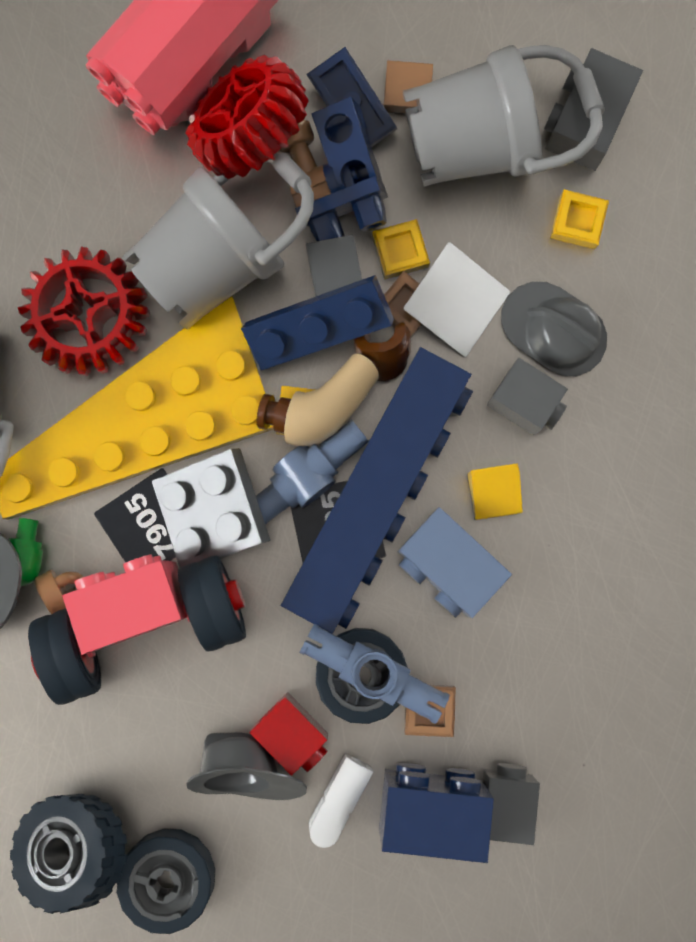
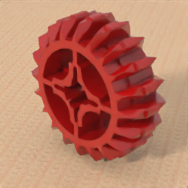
M264 54L256 60L252 58L246 59L240 67L232 66L231 71L224 77L219 76L218 82L213 87L207 88L208 93L196 103L198 109L190 114L188 120L191 124L187 127L185 133L189 138L187 145L192 149L193 155L208 171H212L217 177L223 175L228 180L236 175L243 178L247 176L252 168L257 171L261 170L264 162L269 159L275 160V154L281 148L288 147L287 141L289 138L300 131L298 123L307 116L305 108L309 100L305 95L306 89L301 84L302 80L292 68L290 69L277 56L269 58Z
M81 246L77 259H74L68 250L62 249V263L58 265L52 259L44 258V265L48 271L43 276L39 272L30 271V277L37 283L35 289L29 287L21 288V294L31 303L17 307L18 313L22 317L29 319L20 328L23 334L33 337L28 345L30 349L35 353L43 352L42 361L49 366L58 362V369L65 374H69L76 365L78 374L87 377L91 372L92 363H94V366L101 374H105L108 372L107 359L112 358L119 366L124 365L125 359L119 352L124 347L130 352H137L139 347L131 339L132 335L145 336L147 333L145 326L136 322V320L150 317V310L140 304L148 298V295L144 288L136 287L139 282L132 271L126 272L127 265L124 260L116 258L110 262V255L107 251L101 249L93 258L90 250L87 247ZM83 279H99L108 282L116 287L117 292L108 295L104 291L91 293L84 285ZM65 288L64 300L57 306L52 307L57 296ZM82 298L91 307L87 309L86 312L88 317L86 318L88 327L78 317L83 314L82 306H84ZM120 310L119 317L114 328L104 338V324L109 319L118 316L117 311ZM63 329L65 332L78 330L80 335L86 340L87 346L73 347L59 343L53 332Z

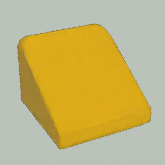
M518 463L476 469L467 473L475 520L523 513Z

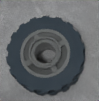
M72 794L45 798L46 801L37 802L31 806L29 813L24 814L20 819L18 830L14 831L12 838L14 841L13 849L10 850V860H12L13 870H11L13 879L17 881L18 890L22 897L26 896L30 901V905L34 908H42L46 913L60 912L61 914L94 906L100 903V899L107 898L113 892V886L119 883L123 875L121 871L127 859V854H125L127 839L126 834H123L121 828L123 824L119 816H115L113 813V808L108 803L99 801L100 798L94 795Z

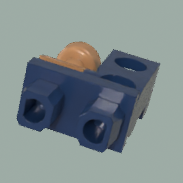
M349 97L311 113L328 163L318 167L308 147L314 141V134L308 120L298 123L300 129L298 134L289 138L287 141L288 147L280 149L281 152L290 153L291 159L311 179L310 187L314 193L313 212L306 226L310 227L316 241L345 236L339 217L353 211L359 228L363 232L385 225L387 220L383 199L388 198V194L373 154L361 107L352 97ZM290 186L291 196L293 197L296 206L295 210L298 214L301 208L302 196Z

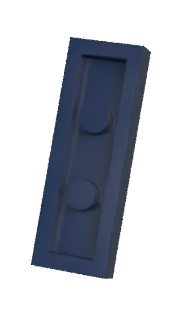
M374 275L247 321L241 330L262 371L390 327L394 317L378 279Z

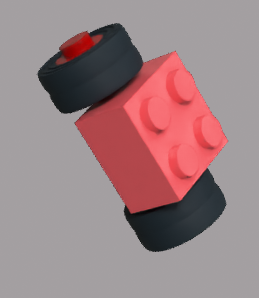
M150 554L124 563L125 573L116 576L115 572L107 574L99 572L74 581L77 590L62 595L66 608L33 620L28 629L32 666L49 698L57 705H64L78 698L95 694L101 688V670L96 650L115 645L184 619H188L191 622L200 644L207 652L245 639L246 629L241 609L246 607L237 580H230L220 558L217 555L210 556L178 569L175 561H165L161 559L160 555L153 557Z

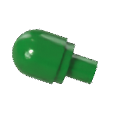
M19 518L16 538H8L20 557L22 566L21 587L33 583L36 580L35 578L39 576L44 552L41 550L42 543L36 542L39 521L27 518Z

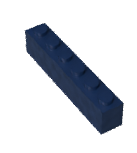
M422 347L419 348L283 599L281 607L313 624L319 625L320 628L331 634L334 633L337 625L347 629L360 605L359 602L352 599L360 582L370 586L383 561L375 556L383 539L393 543L406 518L398 513L406 496L416 500L428 477V474L420 471L429 454L438 458L451 432L443 429L451 412L458 416L461 415L473 393V390L465 387L472 375L471 373Z

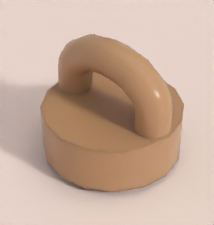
M50 569L37 576L34 582L48 611L53 614L66 608L62 595L77 590L76 586L66 591L64 586L68 584L75 585L74 581L84 576L78 572H65L57 576Z

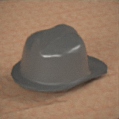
M548 282L526 283L518 286L507 296L501 310V325L507 338L518 349L549 370L562 376L582 375L590 372L601 362L607 348V332L602 319L588 304L580 301L564 289Z
M242 732L211 733L207 735L204 741L200 773L192 776L186 782L187 789L202 794H235L259 799L290 800L300 798L307 793V786L301 780L278 773L274 758L251 734Z

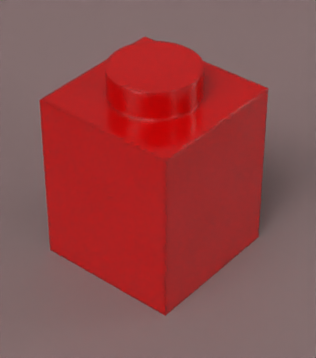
M289 692L249 732L291 776L300 767L309 772L328 752L323 746L328 740V732Z

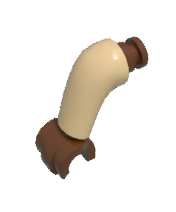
M404 321L395 325L393 336L388 341L382 343L370 342V333L355 338L356 354H353L339 371L319 389L306 393L297 391L292 399L281 397L278 402L275 401L274 395L264 394L258 407L257 427L267 430L272 425L275 432L284 434L287 444L297 446L319 444L333 436L356 411L377 381L394 379L404 371L407 359L411 353V333L408 326L405 325Z

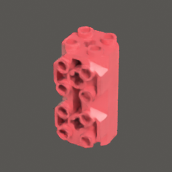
M134 0L86 55L88 62L85 66L100 81L96 88L110 103L116 107H119L121 103L125 104L135 112L132 115L135 121L148 133L155 135L160 128L168 130L171 126H177L180 122L189 121L190 114L198 109L196 106L197 101L203 99L208 93L207 88L212 87V77L229 58H235L239 53L248 52L271 26L270 10L278 0Z

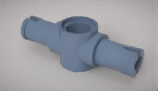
M352 419L319 446L317 444H313L310 447L298 446L279 460L273 467L275 475L270 478L271 484L256 495L265 524L289 506L295 508L299 504L302 508L306 507L335 484L336 480L333 477L338 473L337 468L369 442Z
M314 623L307 637L321 643L322 647L306 640L299 652L300 654H305L339 672L338 678L355 686L356 690L364 697L380 699L391 706L396 702L429 719L434 724L438 722L442 712L427 702L431 701L445 708L450 694L442 692L409 675L411 669L392 660L384 651L371 649L357 641L352 645L323 630ZM370 660L382 661L388 667L389 674L387 680L377 687L366 685L362 682L359 675L361 667Z

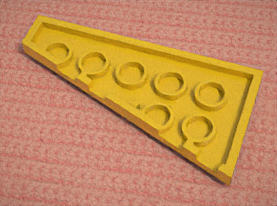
M233 296L203 316L188 330L183 328L8 458L4 472L0 477V513L2 519L10 520L273 430L272 425L267 430L257 427L258 407L263 395L266 393L253 354L241 330L243 325Z

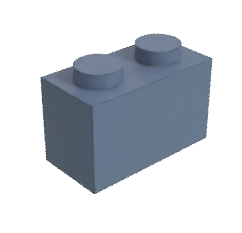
M440 507L426 519L397 551L404 558L399 566L418 584L427 579L440 591L435 600L455 618L461 612L467 617L473 618L512 576V573Z

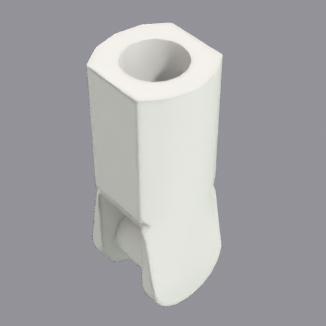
M344 754L323 793L324 796L310 817V838L318 847L327 848L337 842L349 818V813H352L373 774L372 767L349 754Z

